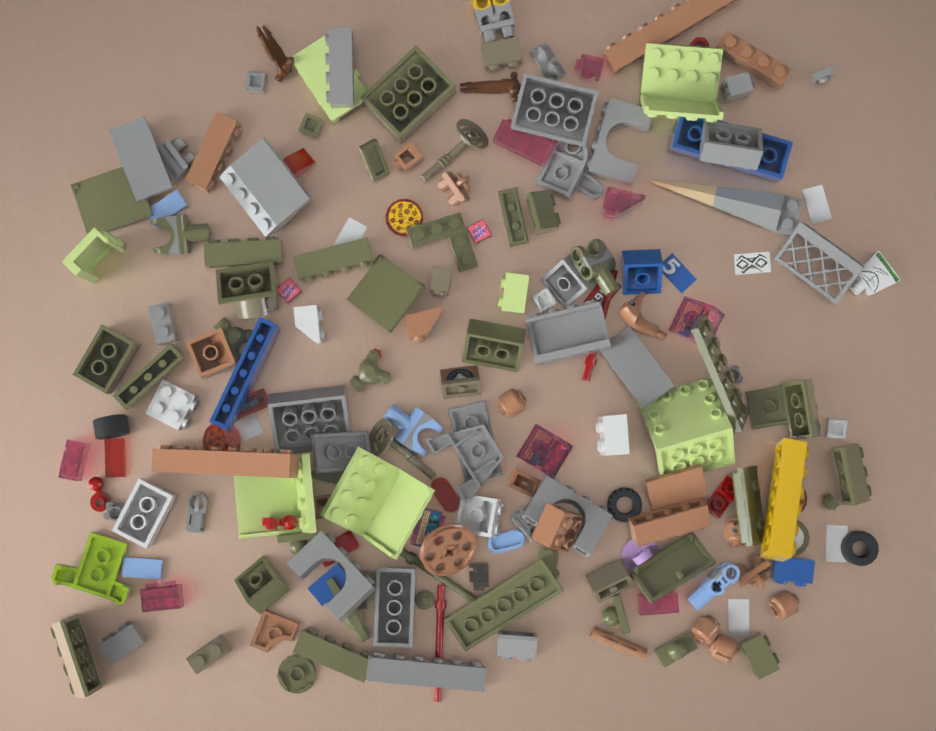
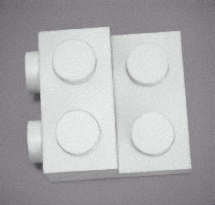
M162 379L145 414L177 430L186 428L190 420L188 415L190 411L195 410L198 404L196 400L198 396Z
M473 495L466 504L460 498L456 523L468 527L474 535L496 538V535H499L501 532L499 517L504 513V504H502L501 499Z

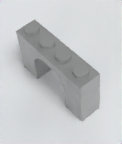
M610 97L609 102L604 103L602 113L605 114L603 121L599 120L596 129L599 132L598 139L594 138L591 149L594 150L592 157H588L586 167L589 168L588 173L631 186L638 165L615 158L607 148L606 137L611 130L620 126L647 132L652 117L644 114L641 106Z
M546 475L521 518L536 527L547 503L571 504L583 516L581 530L571 549L588 558L595 549L613 515L609 513L607 508L603 506L598 507L593 504V500L589 497H582L577 494L574 488L570 486L565 487L560 484L556 477Z
M320 531L287 564L303 580L323 562L336 561L343 565L346 572L345 585L325 605L338 620L343 622L376 590L373 586L375 581L368 574L364 576L360 572L361 566L355 560L351 562L347 558L348 552L342 546L338 548L334 544L336 540L329 532L325 534Z

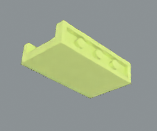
M323 36L292 57L295 60L293 65L334 125L339 122L340 117L354 108H331L330 103L326 101V91H330V84H326V72H329V65H326V53H329V46H326L325 36ZM354 68L355 108L364 102L360 97L369 90L366 83L362 85L360 82L361 76L356 68Z
M94 227L62 263L76 276L95 284L100 278L92 270L113 248L122 253L126 250L122 247L124 243L116 236H113L104 229L98 230Z

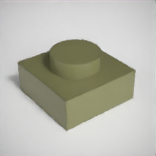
M306 113L298 130L317 139L324 120Z

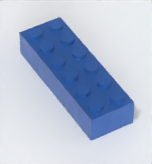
M678 116L669 150L700 159V143L703 124L706 119L698 118V120L692 121L687 120L686 117ZM762 133L763 154L757 170L734 166L725 167L778 182L783 179L793 142Z

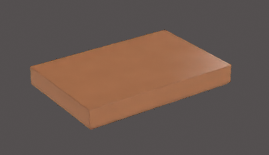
M701 464L645 480L652 511L697 498H702L704 501L709 500Z

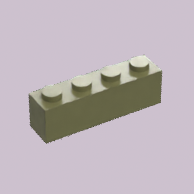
M275 236L266 237V240H259V238L253 237L247 238V241H240V239L234 238L228 239V242H221L215 239L209 240V243H204V262L206 268L237 267L273 261L274 265L284 264L283 242Z
M367 237L293 256L298 279L300 281L304 280V282L313 281L315 277L322 275V278L333 276V272L341 271V273L349 272L355 266H359V268L368 267L371 262H374Z
M170 343L121 387L113 397L125 410L130 409L186 357L174 344Z
M310 627L301 631L293 653L363 683L366 680L370 653L363 650L361 652L353 650L354 646L347 643L341 645L336 642L335 638L329 635L325 637L318 635V631Z

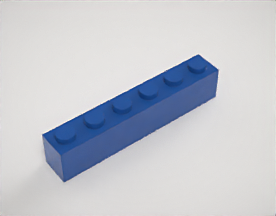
M259 317L209 421L210 423L229 432L232 431L279 333L280 328L277 324Z

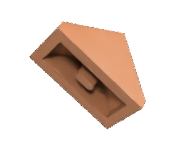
M513 468L506 486L533 498L541 480Z

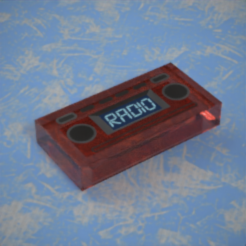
M264 388L248 395L237 420L268 407V396Z

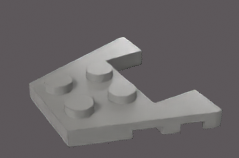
M484 424L425 439L434 455L452 444L471 474V480L456 488L465 504L504 459L503 454Z

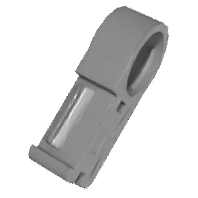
M195 493L188 500L189 506L186 521V531L204 532L202 530L204 513H207L209 500L203 493ZM194 496H196L195 508L192 505ZM200 496L205 499V506L201 510H199Z
M521 506L511 515L510 520L524 533L530 542L536 544L538 542L531 539L530 532L533 535L534 530L532 527L535 526L521 518L524 513V506Z

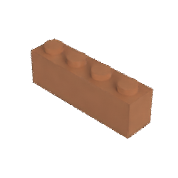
M726 30L716 47L723 48V58L776 90L783 86L792 71L790 67Z
M216 112L186 176L185 181L188 184L208 193L210 189H214L217 183L215 178L218 172H222L225 166L224 159L226 155H229L232 151L234 137L237 138L240 134L241 127L237 120Z
M702 498L628 518L631 537L637 546H646L651 542L663 541L669 537L681 536L687 532L702 530L705 527L711 526L708 505Z

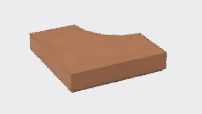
M265 610L262 613L250 646L268 653L277 642L284 640L294 641L300 622Z

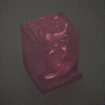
M582 54L581 59L576 60L574 70H577V73H580L582 77L592 78L593 76L596 77L595 81H599L604 58Z

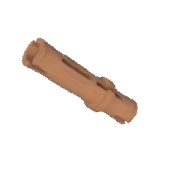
M594 626L590 633V638L605 643L607 647L612 646L641 660H644L648 649L615 636L613 632L609 633ZM602 636H605V637H607V638H609V639H612V640L616 641V643L613 642V641H611V640H608V639H606V638H604V637H602ZM621 644L626 645V646H628V647H630V648H633V649H635V651L632 650V649H629V648H627V647H625V646H622Z

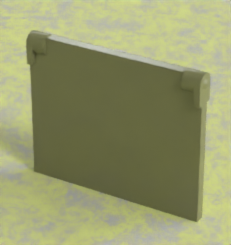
M123 166L71 184L87 234L94 227L98 230L104 229L109 232L153 216L148 199L140 202L136 201Z
M380 254L347 300L392 333L417 298L426 290V286Z

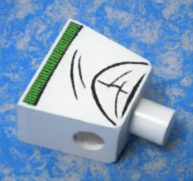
M877 251L863 263L866 267L856 278L857 282L851 285L850 289L856 296L863 291L870 296L899 282L901 279L880 251Z

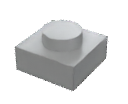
M830 66L814 73L811 76L813 85L818 82L821 85L830 81V77L835 73L833 67Z

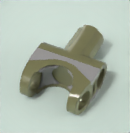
M187 214L170 215L150 220L151 225L164 226L170 232L169 242L161 247L153 248L154 253H191L190 242L210 240L208 223L188 225Z
M600 239L590 241L588 244L589 252L582 246L573 247L570 257L582 279L590 280L595 278L605 296L620 288L610 272L616 267L615 258L603 241ZM594 243L598 245L599 252L594 249ZM576 250L580 252V259L576 256Z

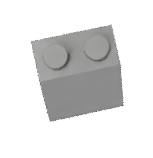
M570 254L541 278V281L564 309L596 283L595 278L590 280L582 279L571 260Z
M498 631L496 655L504 660L519 657L521 661H531V658H536L537 633Z

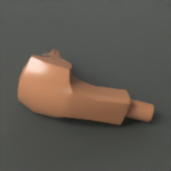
M642 291L638 296L620 307L618 312L630 327L648 336L655 335L661 340L666 338L667 334L658 329V325L647 321L641 314V306L646 293Z

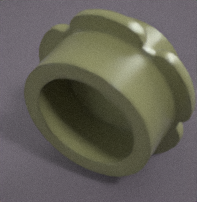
M831 493L826 496L823 495L824 500L822 503L828 510L833 509L835 511L839 503Z

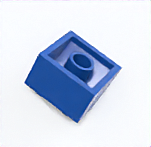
M660 249L622 251L623 295L640 294L642 291L646 294L661 293L663 261Z

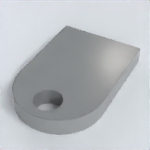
M558 141L553 146L536 183L546 189L572 198L585 171L589 152L586 146H579L576 152H570L569 147L572 144Z

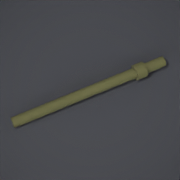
M403 548V551L399 554L406 559L407 563L410 565L414 564L471 602L477 598L448 577L437 576L428 572L421 560L417 558L418 555L412 551L408 552Z

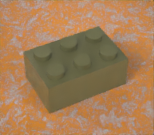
M101 324L72 375L105 394H112L137 351L139 344L110 327Z

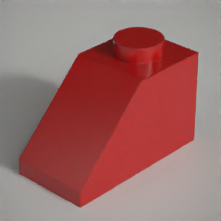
M304 148L283 159L296 178L300 177L316 163Z

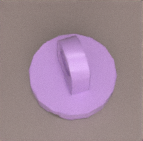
M630 539L623 547L622 561L624 566L631 571L635 566L640 565L660 551L655 542H651L646 546H637L633 539Z

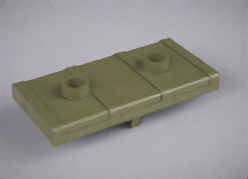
M757 465L737 468V472L734 471L732 473L740 541L743 544L746 543L747 547L762 544L764 533V516Z
M692 532L656 553L640 565L635 566L629 572V575L648 601L653 604L706 569L714 566L716 561Z

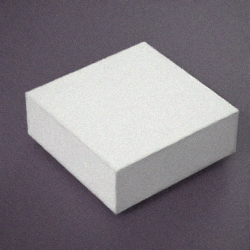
M547 287L531 297L541 314L557 304Z
M827 418L825 437L846 440L848 421Z

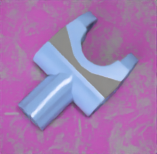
M393 404L384 416V419L390 420L394 426L400 429L394 439L425 457L428 452L419 444V433L425 428L436 429L441 434L444 431V428L432 417L417 407L409 415Z
M728 562L719 564L703 579V584L687 597L688 601L699 611L712 598L723 594L739 579L740 570L737 566ZM731 568V574L726 576V570Z

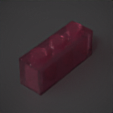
M503 119L493 138V143L544 167L554 147L552 139L510 129L512 120Z

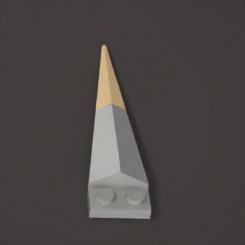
M650 180L652 184L732 214L774 233L791 236L795 231L803 199L779 193Z

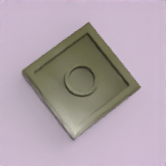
M782 386L745 392L752 430L788 424Z

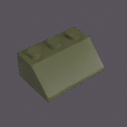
M273 261L216 270L218 304L277 295L278 279Z
M470 318L462 362L518 372L526 329Z
M812 379L782 383L790 438L800 440L820 437L821 426L818 420Z
M849 444L832 448L843 505L854 506L870 501L872 492L870 485H867L866 482L868 472L862 462V458H864L862 447H859V444Z

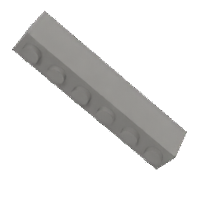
M374 652V655L369 654L366 678L372 682L484 692L487 668L481 665L482 662L470 661L469 664L462 663L463 661L459 659H451V662H447L439 657H432V660H426L423 656L413 655V658H405L404 654L395 653L393 656H386L384 652Z

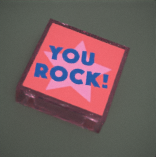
M484 219L467 227L475 245L492 237Z
M290 277L278 286V293L287 304L302 293L301 289Z

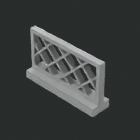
M804 221L798 224L795 231L774 258L835 304L839 302L866 267ZM797 234L804 238L805 246L794 247V238ZM809 247L819 248L821 257L810 259ZM806 248L807 259L797 261L795 250ZM792 250L793 262H785L780 258L785 251ZM824 259H834L837 269L826 270ZM821 260L823 271L812 272L811 261ZM808 262L809 273H800L797 263ZM848 269L854 274L849 281L841 282L840 270ZM837 271L839 282L828 284L826 272ZM823 273L825 284H815L813 274ZM839 284L840 293L835 298L829 294L828 286Z

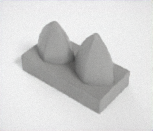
M547 42L530 51V55L545 78L557 81L566 75L565 70Z

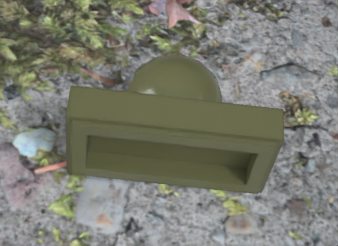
M373 138L358 147L361 153V161L366 165L371 180L375 181L390 172L377 139Z
M318 532L280 534L277 536V542H290L289 549L292 554L296 555L307 544L306 540L313 539Z
M617 594L611 597L614 607H609L603 611L602 620L608 626H615L619 623L621 632L625 635L630 633V628L621 597Z
M685 631L654 651L663 666L667 667L675 661L684 658L685 655L698 647L689 632Z

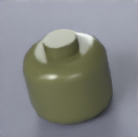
M428 590L419 591L415 597L416 606L422 610L431 608L434 603L433 594Z

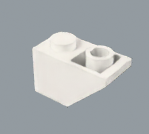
M317 305L293 307L295 326L318 345L322 344V340L325 339L324 328H320V321L323 320L322 309H318Z

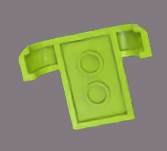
M90 532L79 567L55 564L51 579L55 585L69 586L111 600L119 606L126 602L131 588L122 582L116 581L128 543Z

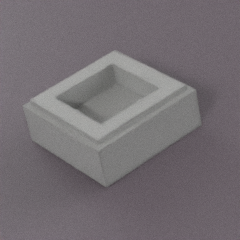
M248 71L245 90L265 93L267 74Z

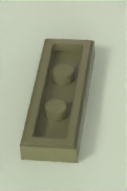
M517 187L498 191L510 247L528 244L529 240Z

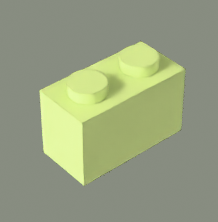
M507 272L506 277H502L501 288H504V294L499 296L498 307H502L501 312L524 315L529 275Z

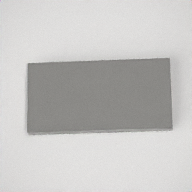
M145 116L109 130L137 202L173 188Z
M630 326L610 339L611 349L600 351L643 409L675 387Z
M485 400L448 409L453 432L484 424L494 440ZM460 459L466 483L472 479V476ZM500 463L488 478L503 475Z

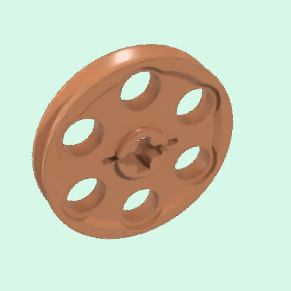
M452 523L440 526L429 533L420 547L421 562L425 569L433 575L448 576L455 574L468 566L473 560L477 551L476 538L471 530L462 524ZM461 531L458 537H452L455 532ZM443 536L441 541L434 542L437 537ZM466 542H471L468 547L462 548ZM434 552L432 557L426 558L428 553ZM457 558H462L459 563H454ZM444 562L441 568H436L437 564Z

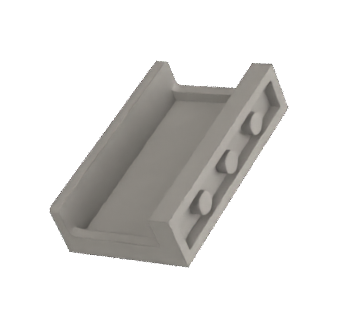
M590 300L585 302L583 306L573 304L567 306L565 310L559 311L557 308L549 310L548 314L540 315V313H534L529 315L526 323L535 364L538 366L611 349L601 302Z

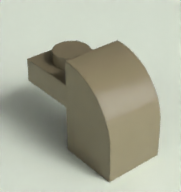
M277 296L232 302L235 318L241 319L268 315V312L279 309Z

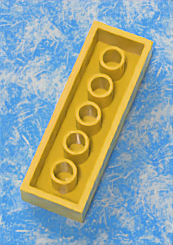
M783 438L775 446L760 558L784 562L792 558V555L794 556L796 553L794 539L799 532L797 517H800L802 506L799 505L800 498L804 494L802 479H805L807 467H804L805 459L807 460L809 456L807 442Z

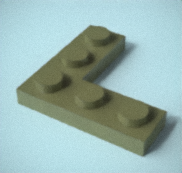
M460 212L406 229L411 248L447 237L459 273L478 267Z

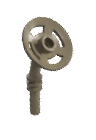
M460 119L456 123V130L462 141L448 154L441 156L436 164L422 174L423 180L427 181L441 168H446L445 166H448V163H452V159L467 145L476 149H485L489 141L482 128L470 120Z
M388 419L378 421L369 435L371 453L375 456H380L391 446L404 455L406 460L412 463V466H416L432 480L436 473L420 460L421 457H417L414 451L408 450L393 439L394 427L392 422Z

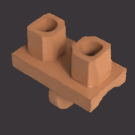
M446 171L442 174L443 178L440 179L437 186L442 192L449 188L452 189L454 193L447 198L452 206L471 199L466 193L470 189L467 182L471 178L468 175L462 177L459 172L454 176L452 171Z
M757 554L750 559L754 566V569L748 571L744 564L738 566L740 570L738 583L741 587L750 583L752 588L758 585L762 589L766 587L764 581L769 579V577L764 573L771 569V564L768 560L765 561Z

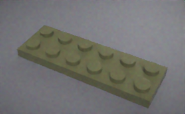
M706 314L697 317L691 332L736 434L743 431L749 416V410L741 400L742 394L740 389L735 386L733 372L729 371L727 367L728 361L726 355L722 354L718 337L714 336L712 322L710 319H707Z
M541 557L444 618V621L466 652L563 592V588Z

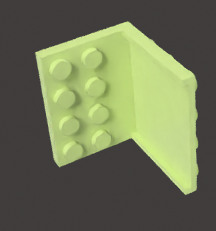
M646 42L640 91V102L644 114L655 118L659 117V115H667V118L678 119V116L692 121H696L698 118H705L708 122L723 120L724 112L717 100L723 48Z
M710 377L674 387L644 409L637 402L656 450L659 475L701 464L704 473L735 463L733 428Z
M358 446L320 515L362 536L385 554L397 560L399 554L403 551L405 543L412 535L418 520L422 517L428 502L432 499L435 490L402 469Z
M310 454L299 455L298 478L234 475L239 539L298 532L317 533ZM291 514L297 518V526L292 530H287L283 526H277V530H268L266 526L262 525V517L284 518V516Z

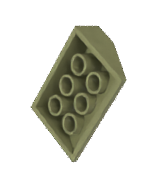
M415 45L360 98L402 143L456 92V85Z
M77 614L52 623L51 633L53 638L57 640L58 654L65 663L63 669L65 674L69 675L71 681L69 686L72 694H75L76 698L90 696L103 686L79 615Z

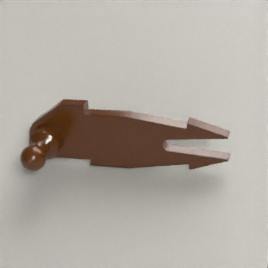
M265 25L262 26L264 33L257 26L258 37H260L270 60L274 62L278 69V75L275 76V80L280 82L283 77L291 73L292 64L295 60L293 57H286L282 48Z
M512 72L510 75L511 79L460 83V87H466L460 88V91L486 94L510 93V100L517 102V94L520 91L521 85L519 80H517L518 74Z

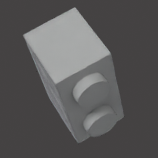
M749 72L725 78L720 86L725 104L749 97L754 90L753 88H755L754 79L752 76L750 77Z
M164 302L148 306L156 344L165 345L178 342L179 337L171 304Z
M126 622L118 628L120 632L115 635L110 633L102 639L103 643L99 647L111 665L148 641L136 622L132 624Z

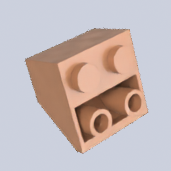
M547 503L531 539L550 549L568 552L573 546L577 531L581 528L583 516L560 506Z

